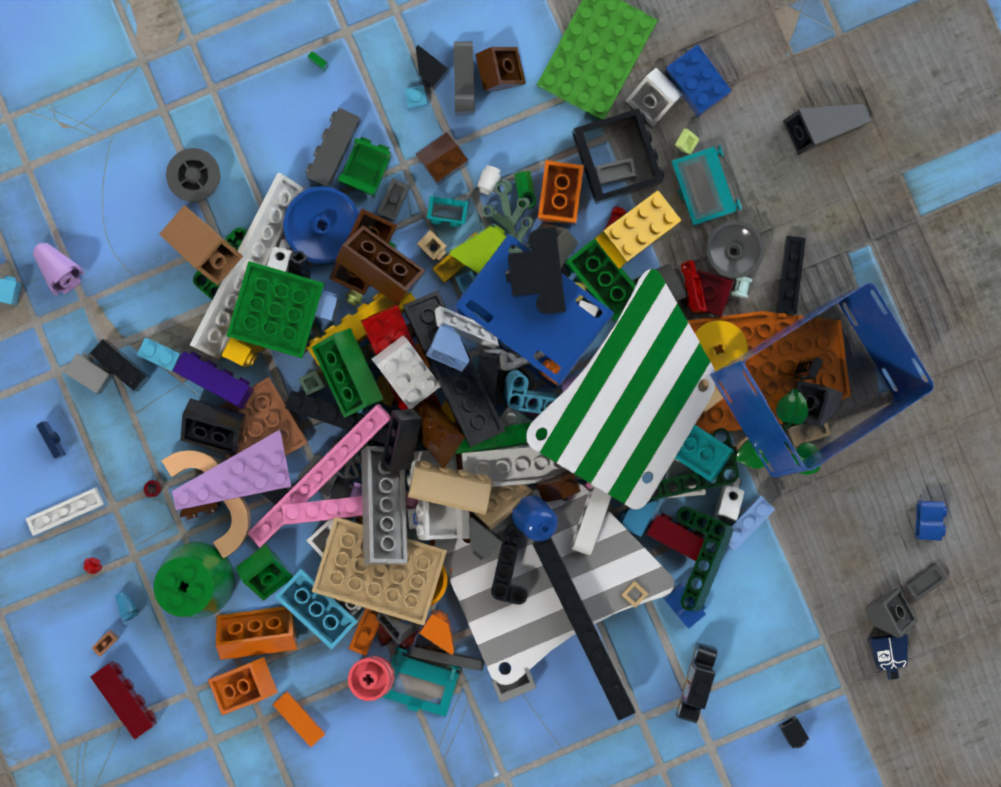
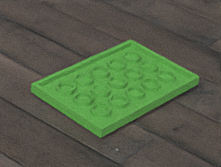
M582 0L541 75L537 87L599 120L605 119L658 20L622 0Z

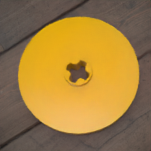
M721 320L711 321L702 325L695 332L715 372L748 352V345L744 334L737 326L730 322ZM721 344L723 352L715 354L714 346L718 347Z

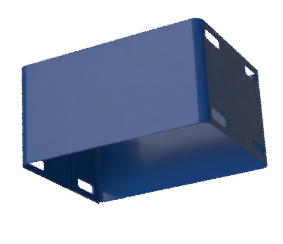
M508 234L454 307L458 314L473 319L529 361L531 364L525 365V367L556 389L561 385L614 312L564 274H562L565 313L552 315L539 313L536 309V300L539 295L513 297L511 282L506 283L505 270H509L508 255L511 254L508 249L511 245H515L523 252L532 250ZM579 295L589 300L603 312L599 318L594 317L576 303L575 300ZM473 312H475V313H477L478 315H480L482 318H484V319H485L486 321H488L489 323H487V322H485L484 320H482L480 317H478V316H477L476 314H474ZM501 345L498 346L499 348H501L502 350H504V351H506V352L509 351V350L503 348ZM537 351L542 352L545 356L538 360L543 363L550 358L561 369L557 374L553 373L533 357ZM539 370H541L543 373H545L558 384L556 385L552 381L543 377L541 374L538 373Z
M872 283L864 284L829 300L710 374L767 471L774 478L815 469L934 389L931 377L876 286ZM871 290L875 291L881 303L883 304L885 310L887 311V314L883 313L875 298L873 297ZM845 302L858 323L857 326L853 323L842 303ZM838 303L893 393L894 399L890 404L801 461L769 408L765 397L746 368L745 361ZM912 358H915L920 368L924 372L926 378L928 379V382L924 381L916 366L914 365ZM883 368L889 374L898 391H895L882 370ZM742 371L745 372L758 395L755 394ZM718 381H720L721 384L723 385L724 389L726 390V392H727V394L729 395L730 399L732 400L733 404H732V403L730 402V400L728 399L727 395L725 394L724 390L722 389V387H721V385L719 384ZM784 441H786L789 447L791 448L792 452L794 453L795 457L799 462L798 464H796V462L794 461L786 445L784 444ZM759 448L762 450L763 454L767 458L774 472H772L769 469L768 465L766 464L765 460L763 459L762 455L758 450Z

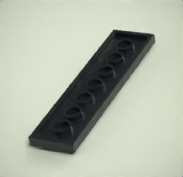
M437 290L403 305L402 308L470 448L505 432V429L467 350L469 362L463 371H459L426 356L434 335L439 329L436 322L435 309L439 306L446 308Z

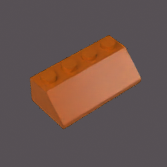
M285 606L217 615L216 649L220 660L297 650V631L294 614Z

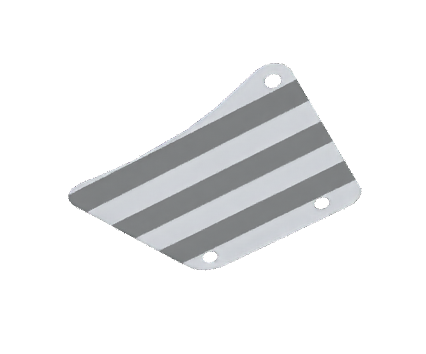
M578 483L581 492L572 495L569 501L556 500L546 502L556 513L558 519V527L552 539L594 624L620 611L634 607L621 595L633 581L638 583L648 593L640 604L662 598L671 593L675 584L671 574L608 510L605 513L592 553L587 555L571 549L572 539L589 493L583 485ZM538 489L533 491L534 495L541 498ZM512 514L492 529L502 539L506 527L514 524ZM512 529L511 532H507V534H510L509 542L505 540V543L517 546V543H513L515 536H518V533H516V529ZM523 533L511 583L524 586L527 589V600L521 605L496 600L491 594L501 544L488 560L484 558L480 560L473 554L474 550L471 548V543H466L463 539H435V547L447 550L443 565L490 676L497 683L504 685L514 683L526 673L524 668L528 667L530 670L551 650L576 634L532 545L534 541ZM505 548L503 554L505 557L510 558L514 555V550L512 548ZM501 567L499 573L501 576L506 577L510 574V570L507 567ZM503 586L495 588L497 595H504L506 592ZM634 586L627 595L636 602L642 593ZM517 590L513 594L517 600H521L525 596L521 590ZM502 662H508L511 665V672L507 675H502L499 672L498 668Z

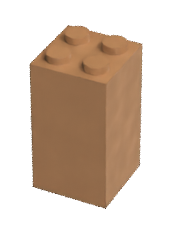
M185 205L159 233L195 269L216 285L222 282L243 257L212 227Z

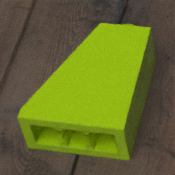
M497 225L494 228L488 226L452 248L449 254L479 274L506 238L504 235L506 231Z

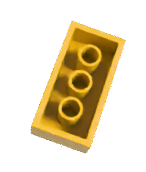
M657 190L603 230L595 239L619 269L682 220Z

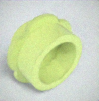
M351 289L348 293H345L346 301L349 304L356 306V304L362 303L363 296L360 293Z

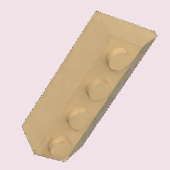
M424 460L416 461L408 497L486 515L492 478L484 474H471L463 469L454 470L448 466L444 468L441 465H432Z

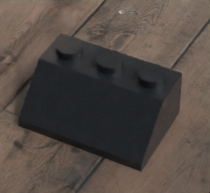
M190 398L182 414L180 440L235 456L243 434L246 414Z

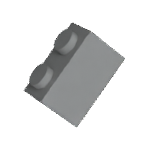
M76 353L64 373L93 392L101 394L114 374L110 373L103 364L100 363L98 365L93 362L94 358L87 353H83V355Z

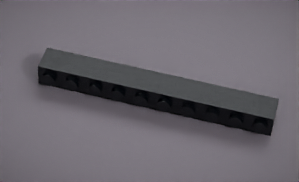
M552 537L542 542L534 541L532 545L617 720L620 721L636 713L634 705Z

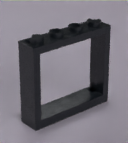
M639 108L576 127L572 131L595 205L659 185L663 182L664 172L658 166V154L656 149L652 148V136L650 131L646 130V118ZM634 117L654 178L603 194L584 133Z

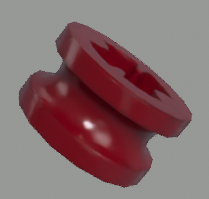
M150 480L145 483L143 490L148 497H157L162 491V486L158 481ZM149 484L157 485V492L155 494L154 492L149 493Z

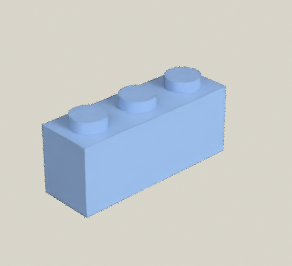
M757 495L739 513L736 521L729 523L733 529V534L728 546L735 551L775 510L761 495Z

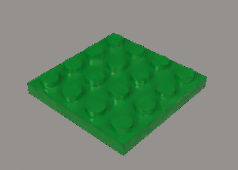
M248 261L226 336L303 359L325 283Z

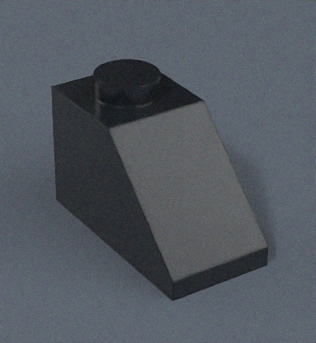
M417 45L416 55L419 77L421 79L420 83L427 89L431 87L436 90L449 73V70L422 47Z

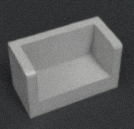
M528 667L524 668L526 673L512 684H499L496 680L492 679L500 703L536 689V684ZM508 671V672H506V673H504V674H502V675H507V674H509L511 671Z

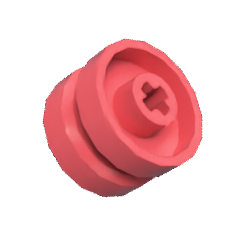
M377 655L368 656L356 662L348 675V685L352 693L357 698L365 701H374L384 696L391 690L395 681V672L391 663Z

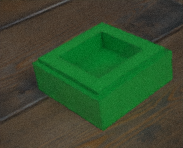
M311 51L307 56L313 64L324 72L329 67L327 61L315 52Z

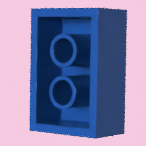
M698 44L668 65L664 71L672 83L683 93L682 97L697 117H700L729 96L732 91Z

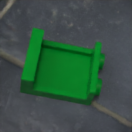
M355 138V144L338 181L343 185L375 197L392 154L389 148L379 144L375 146L367 138Z

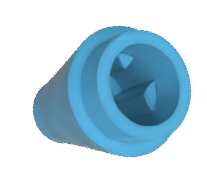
M126 591L115 596L120 618H123L124 622L138 616V608Z

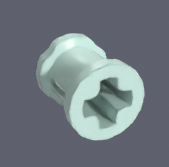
M747 277L735 278L737 281L731 295L748 298L747 292L752 279Z

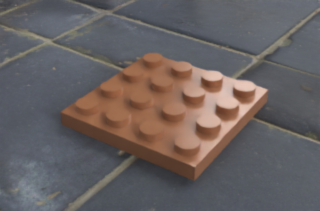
M270 377L252 386L254 390L243 409L228 401L220 405V407L246 414L245 426L237 454L278 430L281 431L285 456L308 443L290 410L285 409L286 404ZM225 453V455H226V457H227L228 459L234 456V455H230V454Z

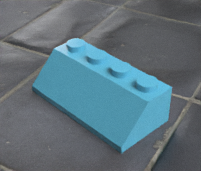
M301 568L275 598L332 650L358 620L334 598L312 592L315 580Z

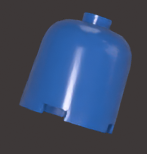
M536 495L526 496L520 499L516 509L513 508L512 520L514 525L529 539L542 542L555 534L558 527L557 515L543 499Z

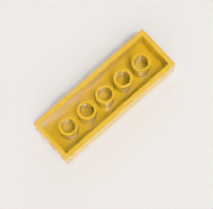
M411 292L398 306L401 314L404 313L403 305L416 300ZM381 293L376 294L372 298L374 301L370 304H362L356 309L357 313L354 315L348 314L340 320L342 322L337 327L332 325L324 331L326 333L324 336H317L309 341L308 351L319 365L312 346L335 333L351 328L357 343H361L368 337L360 320L395 305V303Z

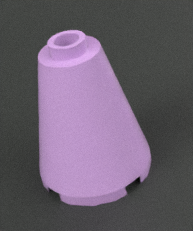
M40 243L34 248L33 256L50 291L54 295L59 296L58 293L60 292L66 294L81 282L80 276L85 274L81 266L48 243Z

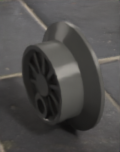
M189 148L178 152L170 160L166 170V180L170 190L178 198L188 202H198L205 200L215 192L220 181V169L214 157L208 152L198 148Z

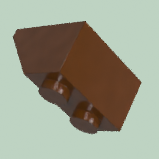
M489 47L475 54L484 91H499L526 84L517 47Z
M445 133L416 153V156L437 186L469 164L466 156L448 133Z

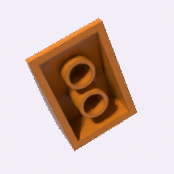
M264 657L208 679L221 715L259 702L278 693Z

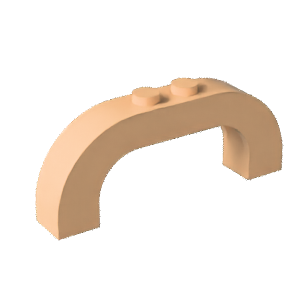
M197 450L176 452L162 460L171 477H175L189 468H197L205 473L221 464L212 455ZM243 497L224 500L231 513V526L225 535L213 542L223 558L235 552L244 543L250 530V511Z

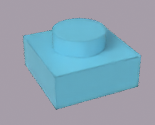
M424 85L405 89L409 109L428 106Z

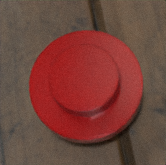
M86 558L83 562V569L90 574H97L102 570L101 562L97 558Z

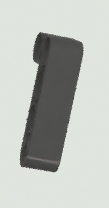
M473 41L454 42L456 116L475 115Z

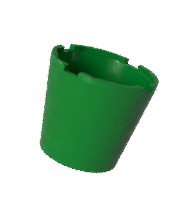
M204 542L186 543L173 549L163 560L154 579V595L161 608L171 615L191 619L206 618L220 611L229 601L235 585L234 570L228 557L223 558L216 547ZM184 583H188V584H189V587L187 588V590H186V588L183 589V587H182V585H183Z

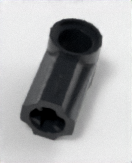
M296 251L291 254L289 273L310 279L307 255L302 251Z

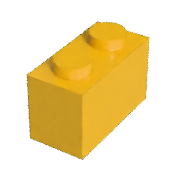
M230 338L221 355L248 368L250 365H254L258 357L256 355L257 350Z

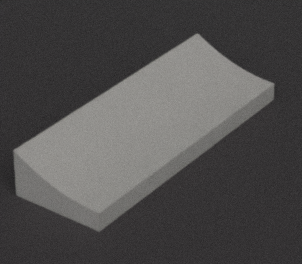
M367 446L361 450L364 565L407 564L405 470L390 472L381 462L384 447Z

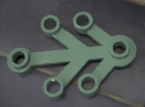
M507 180L498 181L495 185V191L500 195L504 216L497 212L492 205L484 206L482 214L485 217H492L507 228L508 234L524 244L522 239L528 229L533 226L534 221L531 217H524L521 220V228L517 234L515 225L524 210L530 206V202L527 198H520L517 201V208L512 215L508 194L512 191V185ZM500 185L504 187L503 192L500 191ZM522 200L525 201V207L521 206ZM487 208H490V210H491V213H490V214H488V213L486 212V209H487ZM526 219H527V220L529 221V223H530L529 226H526V225H525V220H526ZM490 224L488 226L495 227L496 224ZM512 245L508 249L509 253H519L522 251L518 247L513 248Z

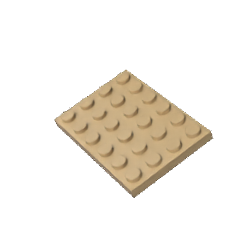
M334 517L312 592L425 625L447 550L407 538V564L364 565L363 525Z

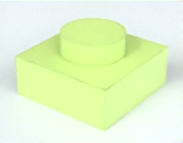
M684 128L675 146L683 153L690 155L697 145L699 138L690 130Z

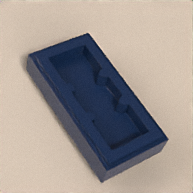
M41 422L37 424L36 427L53 457L61 458L66 454L59 443L61 439L55 431L53 432L49 423Z

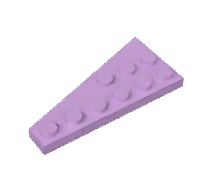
M278 430L173 490L176 510L292 487L281 431Z

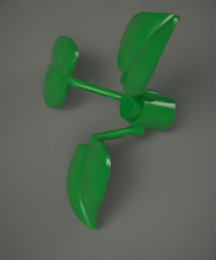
M794 388L783 396L776 405L778 419L782 422H788L781 427L783 430L791 426L792 422L795 424L803 423L808 415V406L805 398ZM748 439L738 450L735 458L736 461L754 469L765 467ZM784 441L786 447L791 450L786 441ZM805 442L800 444L795 451L801 461L817 452L818 448L812 443ZM759 448L758 450L760 454L762 455L766 464H768L767 458L763 454L762 450ZM793 453L791 456L796 464H798L799 462ZM820 465L813 470L800 472V474H815L820 470Z

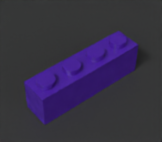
M183 351L173 372L241 409L244 408L254 390L249 386V381L242 377L239 380L234 378V373L225 368L223 371L217 369L218 365L210 360H207V362L200 360L202 356L193 351L190 354Z

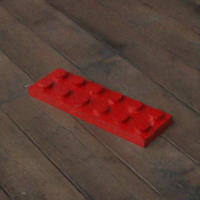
M397 304L360 320L375 355H378L402 336L410 342L417 352ZM388 382L399 409H409ZM435 391L424 399L436 402L441 408Z

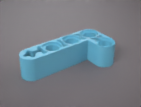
M519 370L510 371L506 377L503 401L513 410L541 414L547 408L549 401L554 402L560 396L527 390L528 379ZM517 377H521L520 382L514 384V380ZM517 395V399L514 402H510V399ZM535 398V402L528 405L530 399Z

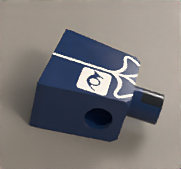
M891 634L867 638L876 668L886 670L889 680L898 679V668L906 667L908 662V635L904 634L900 638Z

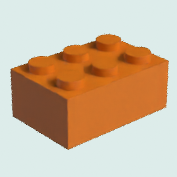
M545 161L538 221L576 225L584 165Z

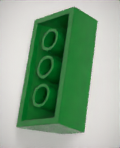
M351 328L335 333L312 346L313 352L344 418L383 400L382 394Z

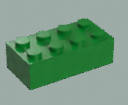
M594 238L570 257L565 264L594 298L614 312L610 319L615 322L622 314L636 285L622 268L618 269Z

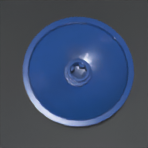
M326 186L305 189L290 201L283 217L285 239L294 252H304L309 262L318 264L335 262L358 215L357 208L347 195L337 189Z

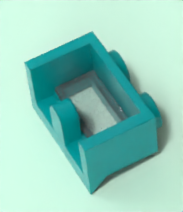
M430 196L427 219H431V223L442 225V221L450 222V226L461 228V224H466L469 202Z

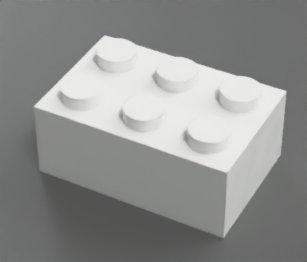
M404 336L372 358L373 362L409 409H412L440 388L439 382Z

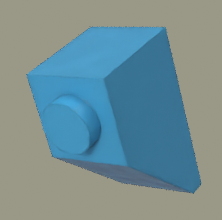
M654 500L648 501L640 509L627 508L626 512H621L618 521L628 531L641 537L658 502Z

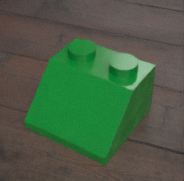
M266 544L235 567L242 582L263 601L293 578V575L281 559Z

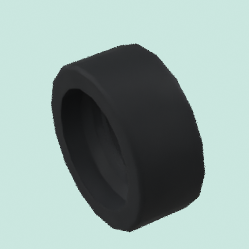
M525 366L514 369L519 370L527 377V390L532 391L534 378L531 371ZM502 370L499 375L498 386L502 394L505 387V378L512 370ZM517 395L513 396L510 400H516Z

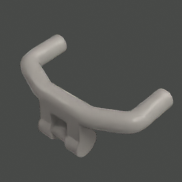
M537 351L533 357L538 360L545 356V354ZM500 352L499 367L501 370H514L531 364L517 352Z

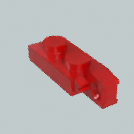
M692 260L681 263V273L684 274V286L689 295L688 305L694 313H706L707 308L700 276L697 275L695 263Z

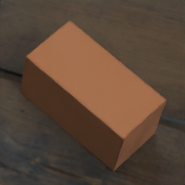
M110 630L92 649L100 657L119 637Z

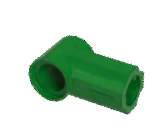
M531 171L515 173L518 199L526 196L531 197L533 203L525 211L532 210L536 204Z

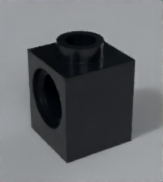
M795 716L778 725L793 749L795 747L797 749L803 747L806 741L809 740L808 735Z

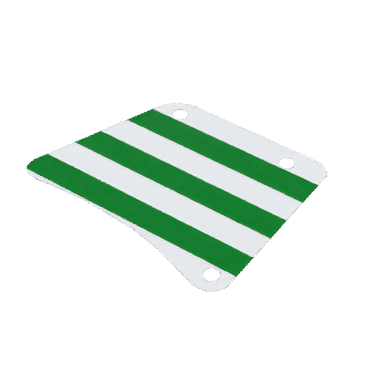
M649 269L644 272L617 323L589 364L572 384L530 424L526 437L532 449L631 509H640L647 504L715 390V383L710 376L711 373L715 372L714 367L663 277L657 270ZM706 379L709 386L706 391L701 392L698 390V384L701 380ZM539 428L547 430V437L542 441L536 439V432ZM650 471L653 474V479L650 483L645 484L642 481V476L645 472Z

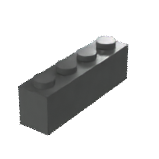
M338 108L337 112L334 111L330 117V122L332 123L329 129L326 128L322 135L323 142L321 146H317L313 155L315 159L313 163H309L305 172L308 180L321 186H331L361 122L359 116L341 108Z

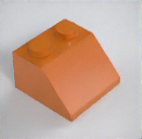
M440 609L438 611L433 610L419 634L452 655L455 643L451 623L447 618L448 615Z

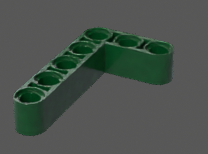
M724 428L716 429L712 436L715 437L718 432L724 433L726 440L722 443L733 449L729 432ZM734 451L715 478L714 484H707L705 478L698 473L664 479L657 486L659 490L658 495L655 497L651 496L649 500H658L734 483L739 476ZM726 470L734 472L733 480H727L724 477ZM688 478L696 480L697 485L695 488L687 487L686 480ZM670 482H674L678 486L677 491L674 493L667 490V484Z
M684 506L677 511V520L684 525L707 534L680 600L683 609L699 612L705 604L732 537L733 529L726 522ZM690 512V518L686 521V515ZM706 519L707 525L703 528L702 522ZM721 526H723V527H724V531H723V533L720 535V534H719V528H720ZM716 544V551L712 553V546ZM708 562L709 568L705 571L704 566ZM699 580H701L702 586L698 589L697 583ZM694 598L695 603L691 607L690 600Z

